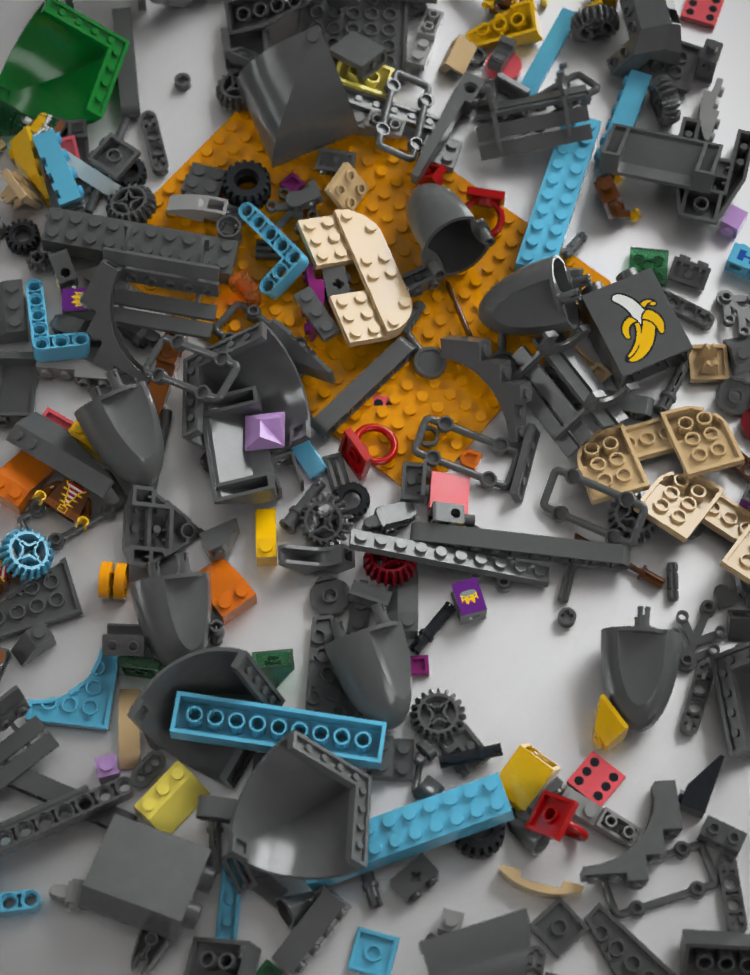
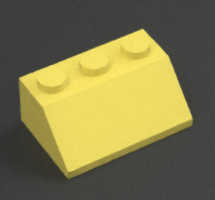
M341 61L338 62L336 68L344 86L386 99L387 95L384 91V85L391 78L395 68L384 65L367 79L361 81L357 79V70Z
M177 760L134 805L136 814L151 827L173 834L197 808L198 796L209 795L210 793L196 776Z

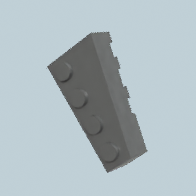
M325 888L271 958L291 975L300 974L307 966L306 961L309 957L314 956L321 948L320 944L332 934L334 927L346 916L352 906L333 890Z

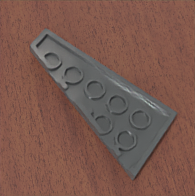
M333 614L313 617L305 710L361 718L360 712L355 708L341 687L324 648L325 644L335 640L330 624L335 623Z
M598 903L584 918L614 975H676L601 903Z

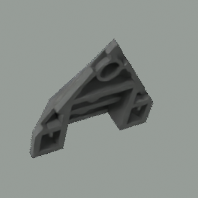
M131 486L124 506L122 550L128 566L147 567V562L159 561L199 538V533L204 532V530L191 522L192 520L169 500L161 497L153 487Z

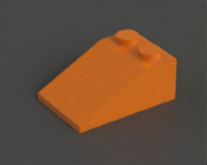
M20 451L0 468V503L21 515L33 501L32 496L35 492L44 487L56 470L27 452Z
M224 558L210 563L199 571L210 572L212 611L222 621L223 625H226L257 603L256 593Z

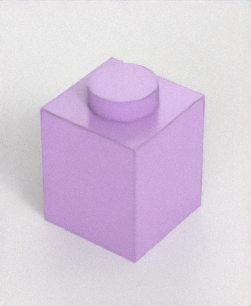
M731 204L721 220L718 231L722 232L725 236L736 239L746 222L749 212Z
M115 753L94 758L101 785L121 777Z

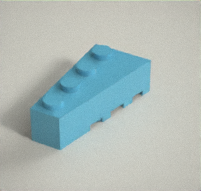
M52 128L33 136L32 139L44 163L45 171L51 180V185L58 197L57 200L60 207L63 209L78 202H83L82 196L85 193L82 186L77 185L75 178H78L74 167L70 168L68 161L71 159L67 150H63L60 143H63L60 133H55V130Z

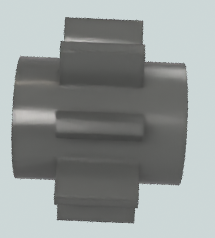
M40 249L34 252L30 251V258H26V262L29 264V271L34 270L37 274L43 271L46 272L47 265H50L48 253L45 252L43 254Z

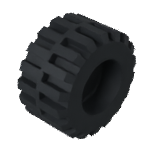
M242 160V163L237 161L235 166L230 165L228 167L229 171L226 170L224 173L225 177H223L225 199L229 200L230 205L240 207L245 202H250L259 209L263 208V204L266 205L268 198L271 196L270 174L267 173L266 167H262V164L259 162L255 164L254 160H250V162ZM245 182H251L256 185L249 190L238 187Z
M506 823L491 827V834L485 839L477 840L466 836L453 841L455 842V847L457 850L461 849V853L464 856L466 853L469 854V858L474 859V856H478V859H483V856L488 858L502 846L506 832Z

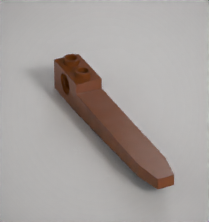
M165 332V333H164V335H171V336L177 335V334L168 333V332ZM165 343L156 359L155 368L161 367L167 372L168 376L175 378L184 351L178 352L171 347L170 343ZM151 380L148 388L152 395L159 420H161L172 385L167 383L157 385Z

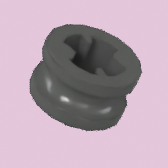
M179 73L175 76L174 81L177 90L187 91L191 87V77L188 74Z
M569 607L562 608L557 618L559 625L564 628L574 625L576 612ZM564 614H568V616L572 618H570V620L567 622L566 619L562 617H564Z

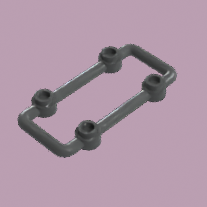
M395 70L391 78L384 85V91L387 95L381 120L374 128V136L376 137V146L379 150L406 162H413L416 160L417 154L424 147L421 137L427 110L434 103V98L431 96L432 87L422 79L404 71ZM398 77L425 89L424 93L418 98L420 112L415 134L407 144L410 155L383 143L384 138L390 133V127L387 123L393 98L401 88Z
M574 72L566 76L567 88H570L571 82L576 79L591 87V89L587 90V98L583 99V103H579L581 106L589 105L592 96L600 91L599 83L582 72ZM557 78L554 84L537 94L560 90ZM568 102V109H571L578 104H572V102ZM559 107L551 112L564 110V108ZM517 113L509 114L510 117L514 116L515 118H521L524 116H518ZM509 117V118L501 119V121H502V122H506V121H511L512 119H510V117ZM539 130V131H535V132H536V133H540V132H543L544 130Z
M237 301L214 324L212 331L221 341L234 335L232 332L224 333L220 329L238 309L246 313V318L250 322L263 321L269 327L271 320L261 314L259 306H249L245 302ZM292 336L298 344L302 341L306 345L311 356L313 354L316 355L315 351L307 346L305 338ZM298 372V373H299V376H300V378H301L304 374Z
M181 334L175 336L163 335L160 337L143 365L144 374L149 376L157 385L170 384L195 394V397L203 403L209 401L220 402L223 400L241 369L239 362L232 359L226 351L215 353L189 343ZM165 343H170L171 347L178 352L188 350L214 360L222 369L232 367L219 392L214 394L207 385L196 387L168 376L167 372L161 367L154 370L151 369Z
M433 415L423 417L411 448L412 453L416 457L427 459V466L436 467L440 465L479 480L482 487L486 489L497 487L503 490L510 488L512 485L520 450L509 445V441L504 437L493 439L454 424L453 419L449 416L438 418ZM428 424L437 425L438 430L442 433L452 431L492 446L493 451L501 455L507 452L514 455L505 482L498 480L495 473L491 471L480 473L441 458L440 453L436 450H429L428 452L420 450L419 448Z
M555 467L552 469L540 501L541 508L545 512L550 513L555 521L562 522L566 520L605 537L607 543L622 544L628 547H632L637 543L648 514L647 504L638 500L632 491L620 492L584 477L582 472L576 468L568 470L563 467ZM558 475L564 476L566 482L571 485L580 483L619 500L620 505L625 508L632 506L639 508L640 512L630 539L623 537L619 529L607 530L570 514L565 506L554 507L549 505L548 502Z
M108 469L104 470L115 481L112 488L120 501L114 505L111 503L104 504L101 507L100 513L90 518L87 529L102 520H114L117 512L122 510L126 504L127 495L113 473ZM39 501L32 502L28 510L19 515L17 525L20 529L25 527L26 531H28L29 528L25 523L26 520L31 517L39 519L44 516L45 510L48 509L43 506L44 502L42 505H38ZM78 525L77 528L73 527L62 534L52 533L48 537V542H51L49 548L54 550L62 549L65 541L82 532L84 526Z
M679 841L674 845L673 849L666 851V855L663 860L676 857L683 860L688 857L690 852L699 850L711 880L704 884L700 881H694L689 885L688 889L644 903L634 900L629 904L628 908L618 910L608 881H600L610 913L617 919L629 916L633 919H639L644 915L645 911L688 897L699 900L704 896L705 892L717 888L719 877L707 846L700 841L689 844Z

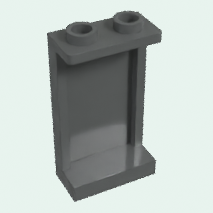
M0 351V425L15 424L36 411L38 373L36 370L37 361L34 359L33 352Z

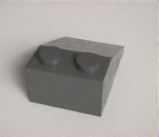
M193 937L184 975H256L261 949L251 941Z

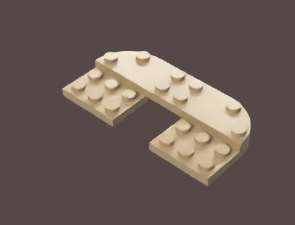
M349 209L334 210L333 215L298 220L296 226L315 270L355 264L366 289L333 295L328 300L348 347L386 341L398 336L410 318L412 300L377 224L368 217Z
M684 406L660 412V417L625 427L623 423H620L610 428L594 431V435L578 450L577 469L582 472L584 477L617 491L638 493L650 488L649 481L640 463L643 460L676 452L685 475L689 479L744 464L745 458L728 423L719 414L703 411V407ZM585 486L592 505L616 499Z
M674 471L660 476L640 499L648 506L646 519L683 543L688 540L700 523L704 524L734 544L719 566L750 585V511L723 495L725 489L702 475L687 479L685 472L683 474H674ZM635 507L634 511L639 514L640 509Z

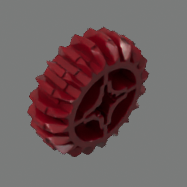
M364 553L363 568L366 576H370L371 581L376 580L377 585L383 583L386 587L390 584L393 588L395 584L402 586L403 581L409 582L417 570V562L372 553Z

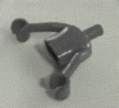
M420 752L414 755L416 771L411 791L416 799L415 802L442 793L445 789L441 783L429 775L420 784L422 768L427 760V757L423 761L417 760Z

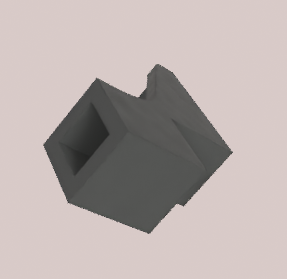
M342 543L329 547L282 544L278 546V565L303 575L321 569L337 574L355 567V551L348 549L349 546Z

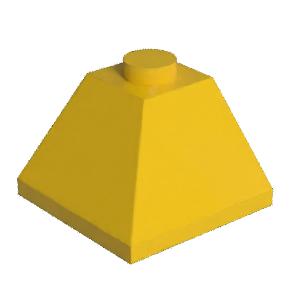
M602 694L596 708L592 741L598 749L601 748L605 753L625 739L629 726L605 694Z

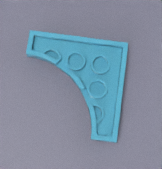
M100 648L99 656L90 675L83 683L81 682L71 689L69 693L57 698L28 699L30 709L25 715V721H29L36 715L42 724L108 731L121 656L102 655V648Z

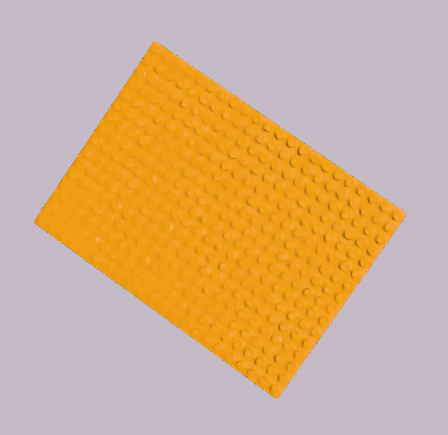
M248 109L247 112L245 110H242L240 113L236 111L154 194L157 202L156 213L152 214L153 218L147 219V223L144 224L217 237L216 221L204 218L202 223L166 213L170 195L181 194L186 174H189L193 162L228 171V167L230 165L235 166L237 161L242 163V160H247V162L254 160L255 164L259 162L262 164V167H266L267 173L270 174L271 196L268 198V201L274 200L276 203H287L279 199V190L281 189L279 183L292 172L305 182L306 186L309 185L308 182L315 179L324 201L316 205L319 217L333 215L334 210H340L333 201L329 200L330 197L326 196L324 191L336 173L330 172L329 176L318 174L319 171L315 169V165L317 164L319 149L272 168ZM353 134L322 147L357 153L354 170L366 183L369 190L354 211L368 217L377 224L401 275L423 266L420 256L421 246L417 242L406 218L408 197L411 191L419 186L410 182L419 153L415 161L406 162L379 150L376 146V138ZM403 135L401 138L383 140L384 144L410 155L407 147L410 140ZM454 171L453 173L445 172L442 178L444 180L442 186L452 190L465 204L468 201L466 197L467 186H475ZM245 182L238 187L249 190L256 185L251 182ZM263 204V208L259 209L274 224L288 212L277 211L272 214L268 213L265 204ZM474 205L470 209L475 220L483 218L489 225L490 230L494 229L498 219L494 208ZM503 205L501 206L505 213L504 227L494 237V245L487 249L484 256L470 269L457 275L445 276L438 288L434 290L429 289L416 298L411 297L412 309L417 301H421L426 305L425 310L421 313L414 327H411L412 335L423 348L435 347L441 350V338L450 335L467 336L455 310L454 303L446 289L445 282L448 281L453 288L456 300L462 309L473 337L490 338L491 355L498 352V332L490 330L481 323L478 317V306L490 288L514 272L515 262L528 226L527 222ZM309 208L303 210V219H307ZM294 216L281 231L291 241H295V245L308 257L309 263H312L301 235L295 233L296 216ZM243 220L241 227L242 242L239 246L231 285L219 283V297L204 295L201 299V303L217 305L214 322L197 319V321L213 323L214 326L234 302L242 301L249 306H259L263 316L271 321L274 318L293 333L292 336L305 338L307 346L314 350L316 355L333 371L335 382L332 384L305 374L301 377L309 411L314 418L400 336L405 338V335L400 333L390 340L348 347L333 311H328L325 297V309L340 329V334L324 343L319 335H317L315 340L310 342L309 335H305L304 324L307 323L306 318H302L301 309L293 299L294 294L308 287L307 283H303L302 273L278 299H271L262 293L259 289L261 280L279 260H259L255 258L256 239H264ZM560 253V257L565 262L566 267L582 268L583 275L590 274L591 277L589 279H592V283L601 281L604 287L611 284L610 280L574 255L571 258L565 259ZM355 264L344 265L346 272L350 273L351 283L349 284V289H353L354 292L366 290ZM314 268L315 279H322V269L315 270ZM138 283L131 284L142 293L194 302L197 295L196 293L169 290L162 287ZM238 309L220 330L224 333L232 332L236 334L258 323V321L250 322L246 318V313ZM172 315V316H174V317L185 318V319H191V318H188V317ZM213 331L210 340L204 339L211 345L221 341V339L213 334ZM506 334V351L514 354L522 345H525L531 354L534 355L538 350L531 340L543 335L513 336ZM414 355L374 394L389 397L392 405L372 406L373 398L370 397L332 435L341 441L344 430L350 427L354 432L366 424H380L389 428L398 440L397 455L391 462L374 467L401 486L403 462L423 463V459L416 457L411 449L423 417L426 415H433L438 418L449 416L453 419L454 424L481 434L502 410L489 386L467 366L446 359L447 366L445 372L440 377L425 379L420 377L414 369ZM543 356L538 363L542 365L546 358ZM432 423L428 424V426H433L438 430L437 425H434ZM438 430V444L429 449L420 446L419 449L425 452L436 450L440 453L441 458L455 463L460 458L461 453L467 450L475 440L452 431L442 433ZM426 431L423 441L433 442L436 439L433 432ZM367 432L360 438V441L367 446L373 458L383 457L390 451V441L380 432ZM440 465L431 467V471L446 473L449 470ZM426 478V484H429V478Z

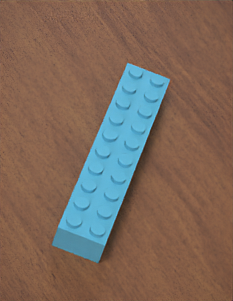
M589 118V121L571 124V127L591 124L593 139L554 146L515 262L514 271L553 255L560 256L602 121ZM566 125L561 126V127H560V130H561V129H566L567 126H566Z
M177 691L170 726V737L172 739L267 753L284 736L296 730L353 766L380 770L387 722Z
M498 772L370 818L367 868L342 877L307 880L308 886L312 891L324 884L328 887L514 820L515 817Z

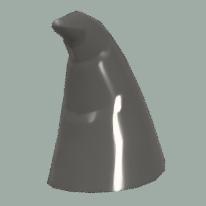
M511 808L515 819L506 822L510 831L531 854H540L549 844L550 838L528 831L525 828L527 820L519 818L516 815L515 808Z
M324 884L314 891L277 897L275 899L277 910L290 929H293L299 923L323 890L327 889V885Z

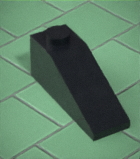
M720 755L687 785L685 791L680 790L678 795L680 811L702 819L722 766L724 755Z

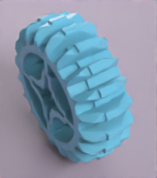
M21 527L20 530L16 528L12 533H7L6 538H3L1 541L0 559L3 560L1 566H7L6 573L12 571L13 578L19 575L20 581L26 577L28 582L33 577L39 579L52 566L54 549L49 548L51 542L45 541L46 535L42 537L39 535L40 530L34 533L32 527L28 531H26L25 527ZM12 548L14 549V552L17 556L16 559L12 553ZM36 549L38 550V552H39V554H40V560L38 559L39 556H38L37 553H36Z

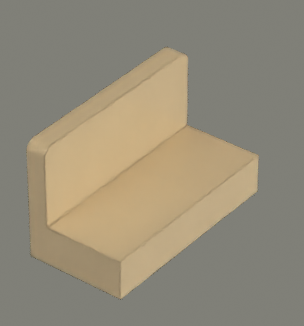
M459 35L452 41L438 70L445 74L449 69H452L461 76L464 75L477 46Z

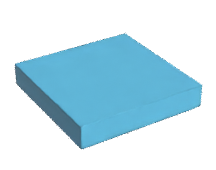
M358 927L347 970L364 975H391L400 938Z

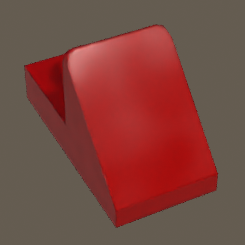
M431 164L418 185L424 183L442 185L444 182L442 179L443 174L447 171L446 167L443 164Z

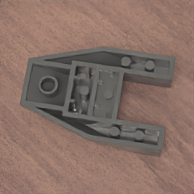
M683 116L679 136L697 139L702 120ZM738 129L731 160L720 158L710 194L674 187L678 217L716 225L746 182L750 165V131Z

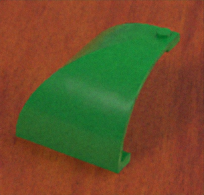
M44 0L23 29L0 73V105L34 120L40 113H46L64 120L86 119L87 125L97 122L103 118L130 41L59 0Z

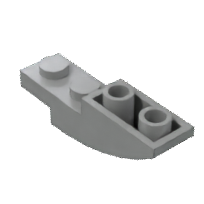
M426 9L406 67L421 71L425 70L438 38L444 12Z
M716 78L712 91L704 89L698 112V120H702L698 133L699 140L713 143L715 138L713 131L719 128L721 119L718 118L720 111L717 109L720 102L717 100L718 97L722 98L725 87H722L724 82L722 78Z
M352 108L359 132L355 134L376 138L374 136V128L380 122L382 113L370 110V113H366ZM389 116L387 124L390 127V133L384 139L401 138L406 121Z
M199 194L170 195L166 213L202 223L204 218L217 222L221 217L231 215L238 218L241 227L243 225V219L238 213L239 207L228 204V199Z
M79 358L36 362L38 376L44 378H74L76 385L83 388L90 386H99L101 389L111 388L105 376V373L108 371L87 360Z
M568 786L564 788L561 796L579 803L572 819L628 847L634 845L642 830L640 827L611 809L599 806Z

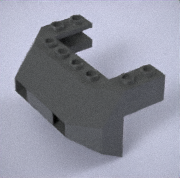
M619 0L630 40L607 59L610 75L624 79L625 75L629 76L631 69L638 71L650 59L678 66L682 55L681 24L674 0Z

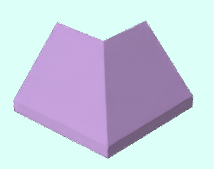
M285 412L245 416V451L285 447Z

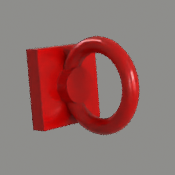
M467 186L466 197L468 201L465 205L469 210L474 205L495 209L498 219L496 226L491 230V235L496 237L502 231L505 224V213L501 206H504L505 192Z
M366 424L355 432L351 427L344 430L338 451L341 452L342 457L360 481L366 478L370 465H385L395 458L398 452V440L389 428L380 424ZM371 431L384 434L390 441L391 448L389 453L380 458H373L367 446L360 441L361 436Z
M543 790L525 828L530 832L558 842L561 841L564 835L582 842L587 841L589 838L586 830L571 821L579 803L570 798Z

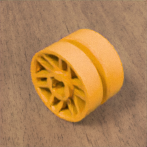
M102 561L98 578V597L110 599L113 592L114 599L126 600L129 585L128 563L118 562L114 568L113 562Z

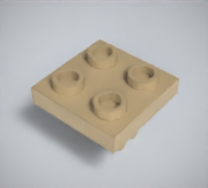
M343 162L324 191L326 192L325 195L330 197L329 200L333 201L340 210L349 209L354 211L369 190V187L349 162Z
M4 169L0 173L8 183L0 194L1 199L6 197L3 201L4 204H13L15 202L12 206L15 210L24 204H28L36 210L44 206L39 200L41 198L40 195L29 187L31 183L26 177H21L16 171L11 172L8 169Z
M705 343L692 345L693 349L688 357L690 383H722L730 378L727 344Z

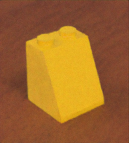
M529 743L521 744L499 774L507 798L512 801L511 805L518 811H527L529 805L550 784L561 770V767Z

